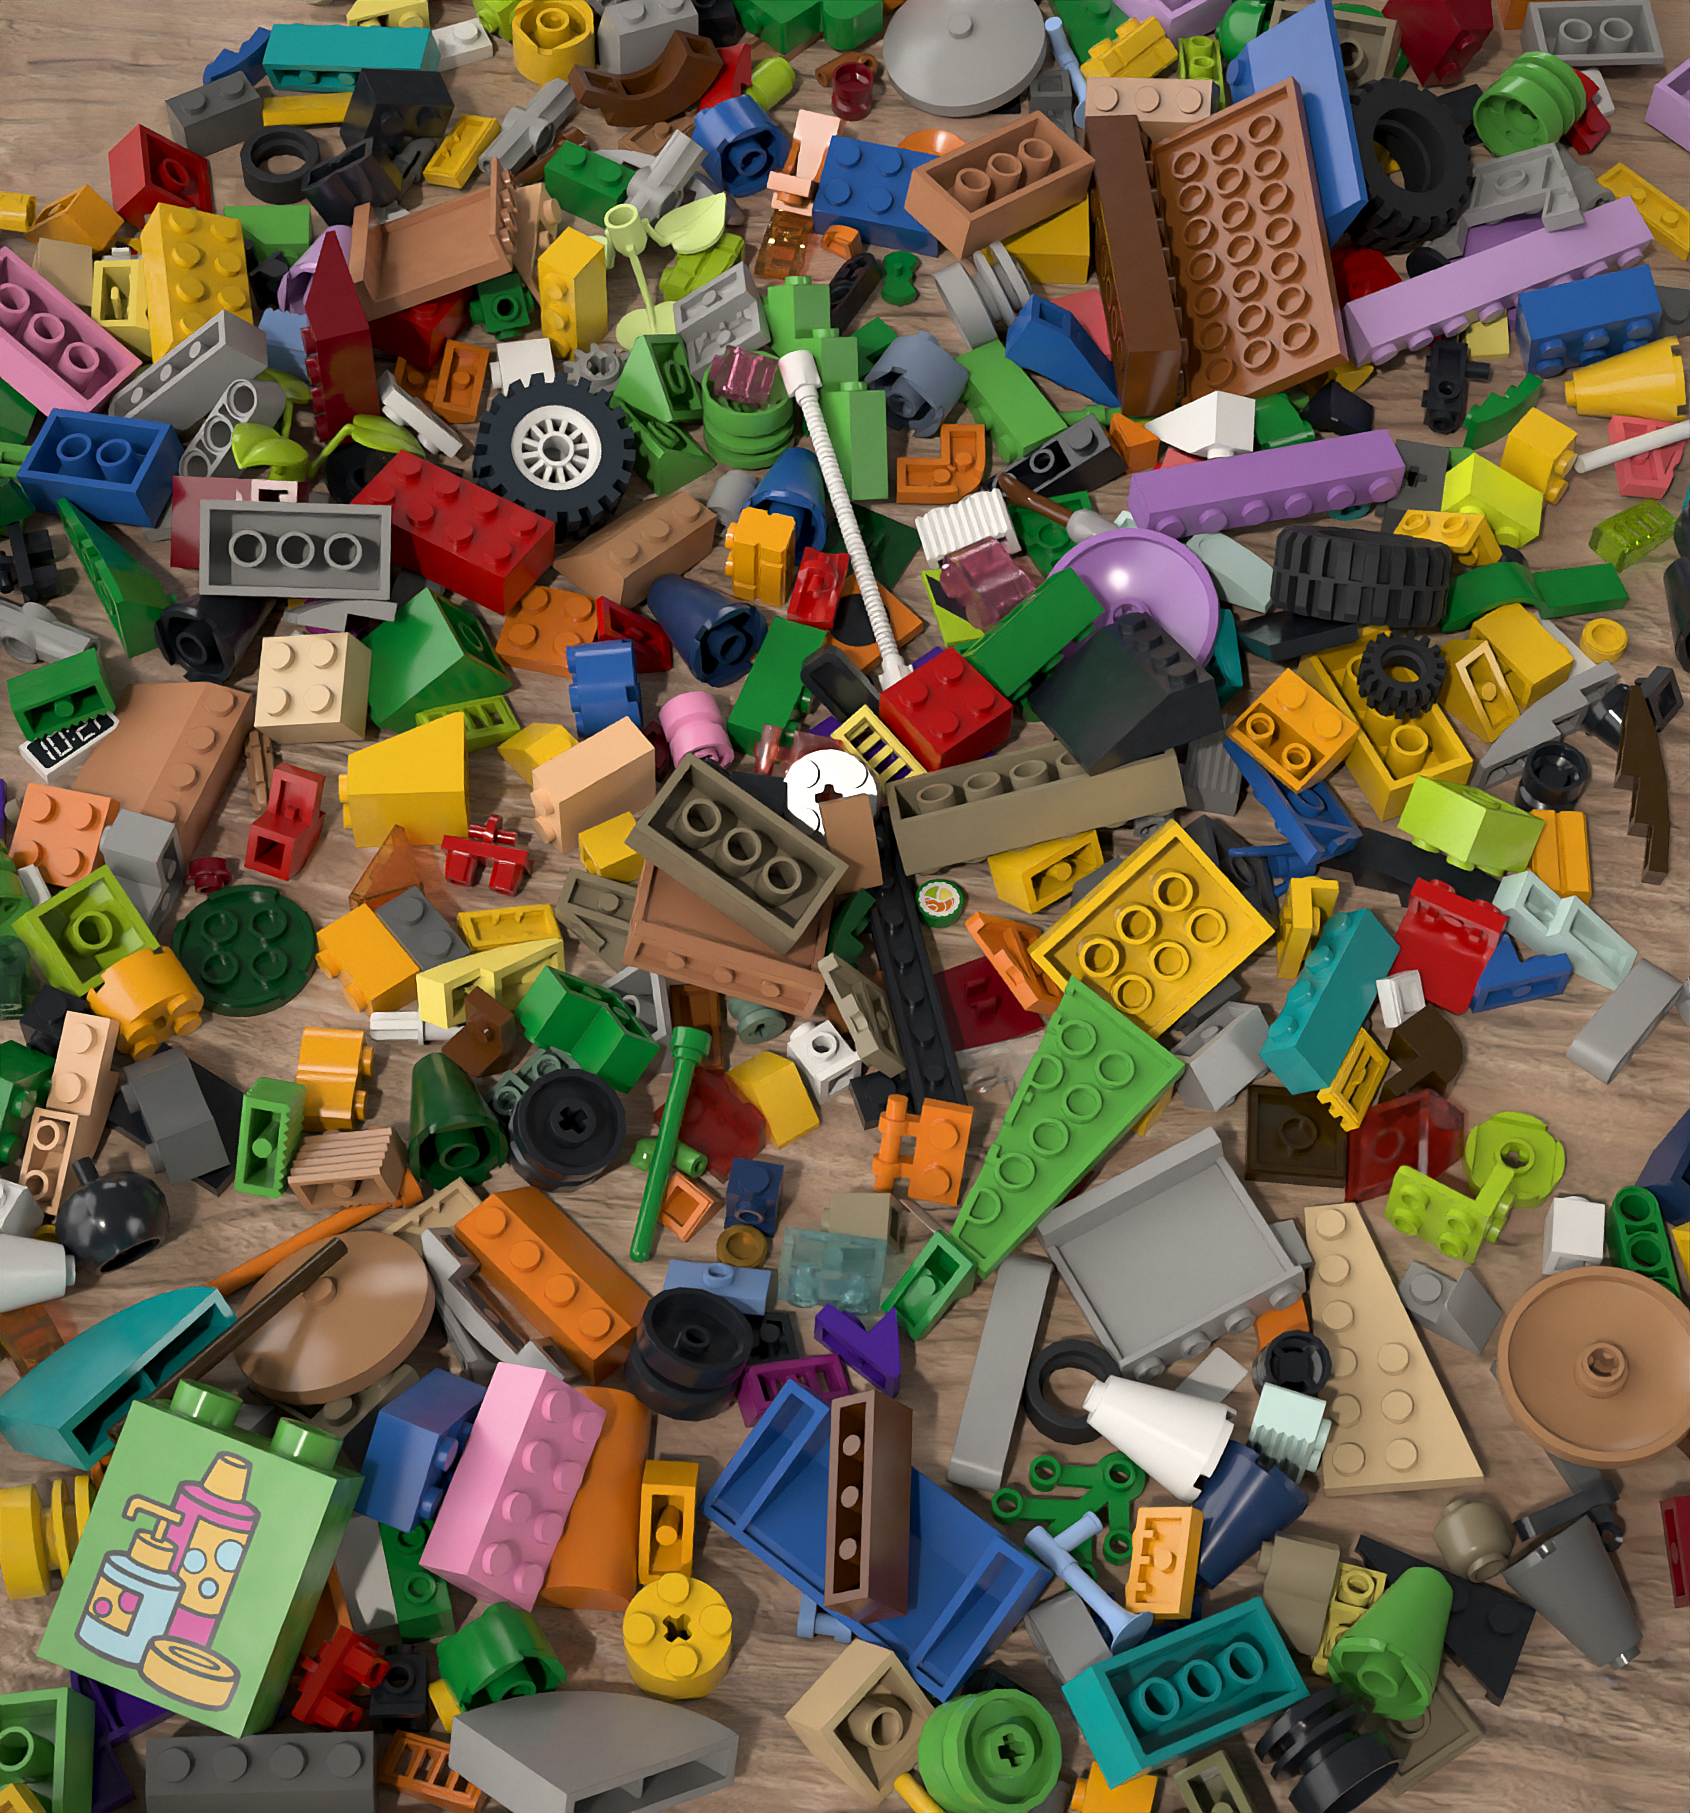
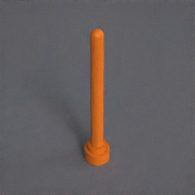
M406 1166L397 1200L394 1204L387 1201L385 1205L379 1202L376 1205L368 1203L367 1206L359 1204L358 1207L350 1205L349 1208L340 1210L203 1285V1287L217 1288L224 1298L264 1276L280 1261L313 1242L341 1234L390 1206L395 1210L400 1206L407 1209L424 1199L422 1192Z

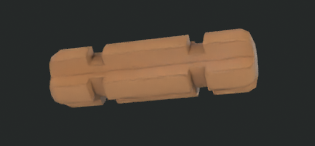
M254 730L245 738L244 748L245 755L248 757L246 764L249 788L253 794L250 795L252 810L256 815H262L268 808L275 761L274 755L271 753L273 752L272 739L264 733Z

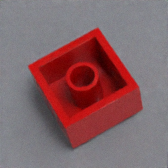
M951 646L881 692L878 718L927 772H932L976 761L1009 739L1013 705Z

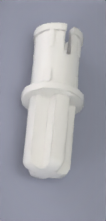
M419 1006L418 1011L374 1012L370 1017V1036L373 1041H418L419 1045H424V1040H450L464 1027L454 1026L447 1030L420 1020ZM466 1021L458 1025H466Z

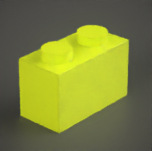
M1473 453L1445 474L1441 512L1485 515L1499 545H1508L1518 550L1539 535L1543 493L1477 453Z

